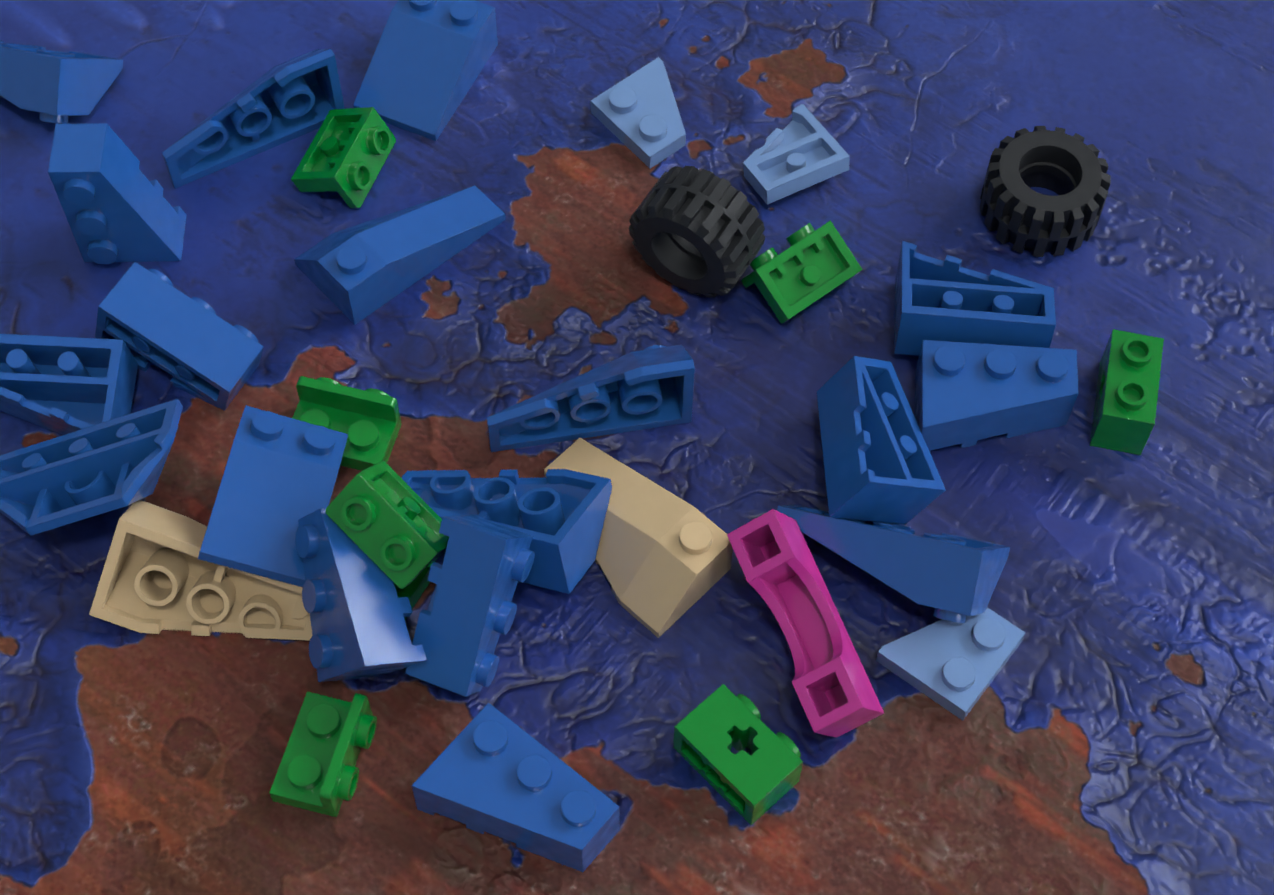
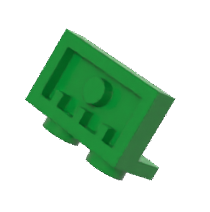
M374 107L332 109L319 128L293 174L291 181L300 192L337 191L350 208H360L390 154L396 138Z
M831 220L817 230L813 228L811 223H808L787 237L786 240L791 247L779 255L773 247L750 263L753 272L741 280L745 288L753 283L756 284L781 324L863 270Z
M304 376L299 377L296 384L299 403L292 418L348 434L340 466L363 471L383 460L388 463L402 425L396 398L378 389L360 390L343 386L330 378L320 377L312 379Z
M384 460L359 472L326 508V514L401 589L407 587L427 565L446 552L449 536L439 533L442 519Z
M307 691L269 793L272 801L337 818L343 800L350 801L355 793L359 778V768L355 767L360 750L361 748L369 749L376 731L377 717L372 715L366 695L355 693L353 701L348 702Z

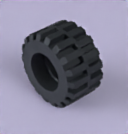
M1035 126L1033 132L1023 128L1015 132L1014 138L1006 136L1000 141L999 148L994 149L980 196V213L982 216H986L984 224L989 231H997L996 239L1003 245L1010 242L1014 245L1012 250L1023 253L1025 249L1033 251V256L1043 257L1045 252H1051L1053 257L1064 255L1066 248L1071 251L1080 248L1083 240L1088 241L1093 235L1108 195L1111 175L1106 174L1109 167L1106 160L1098 158L1100 151L1094 144H1084L1085 138L1077 133L1073 136L1065 134L1066 129L1055 127V131H1050L1045 126ZM1030 187L1045 188L1055 192L1058 196L1044 195L1032 190Z
M686 165L684 168L679 166L672 167L668 172H664L632 214L629 220L631 225L628 228L629 235L634 239L632 243L635 249L642 255L641 258L645 263L656 271L655 273L681 290H687L689 293L698 296L703 294L706 297L728 294L758 254L765 241L763 234L765 227L758 218L759 213L755 206L747 201V197L740 190L734 188L723 177L715 176L713 172L705 169L700 171L694 166Z

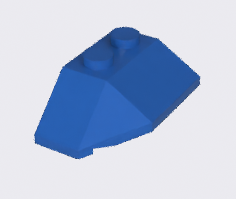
M179 399L0 455V512L29 535H35L128 506L153 494L176 436L183 408Z

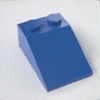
M398 0L387 20L353 107H374L385 123L437 141L498 46L495 7L476 0Z
M245 405L198 559L303 587L306 581L303 558L297 553L295 544L296 531L299 527L298 520L320 508H327L329 506L348 434Z

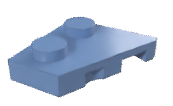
M659 57L590 101L591 113L650 169L686 144V132L664 63Z
M801 104L792 111V121L783 130L776 128L766 138L765 145L756 149L743 162L744 177L765 203L770 204L848 171L850 156L806 106Z
M987 607L985 613L967 616L965 623L942 619L881 647L876 661L963 721L1021 644L1025 632Z

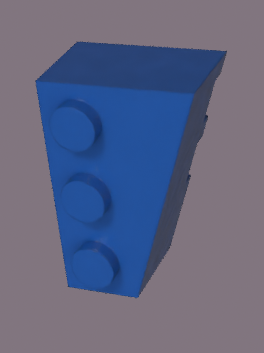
M134 262L98 306L95 338L124 340L132 355L135 356L138 369L146 372L153 365L174 376L170 380L173 386L224 411L259 366L264 346L258 342L257 337L250 330L240 325L232 326L217 316L215 310L206 301L198 297L190 298L173 287L170 279L156 269L151 268L147 270Z

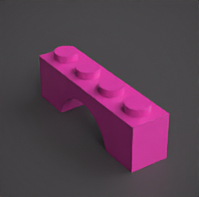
M772 509L728 533V539L747 582L766 602L785 635L795 666V676L792 684L814 733L837 738L884 714L797 521Z

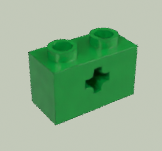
M1112 330L1100 361L1090 446L1141 455L1155 425L1164 338Z
M722 684L674 727L673 748L752 825L799 782L803 761L800 759L801 753L798 747L787 735L782 732L775 734L760 720L761 714L749 698L740 693L735 696ZM732 746L739 752L736 754L732 753ZM746 747L751 750V755L744 751Z

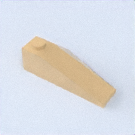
M582 438L577 439L544 469L545 477L548 469H567L611 479L612 491L595 563L600 565L611 584V591L618 603L657 638L664 634L731 569L733 548L727 533L691 504Z
M138 500L119 518L89 615L139 633L159 634L162 630L191 631V635L210 636L212 632L243 633L246 638L310 641L312 637L310 613L305 610L302 601L303 587L199 560L198 556L207 526L187 516Z

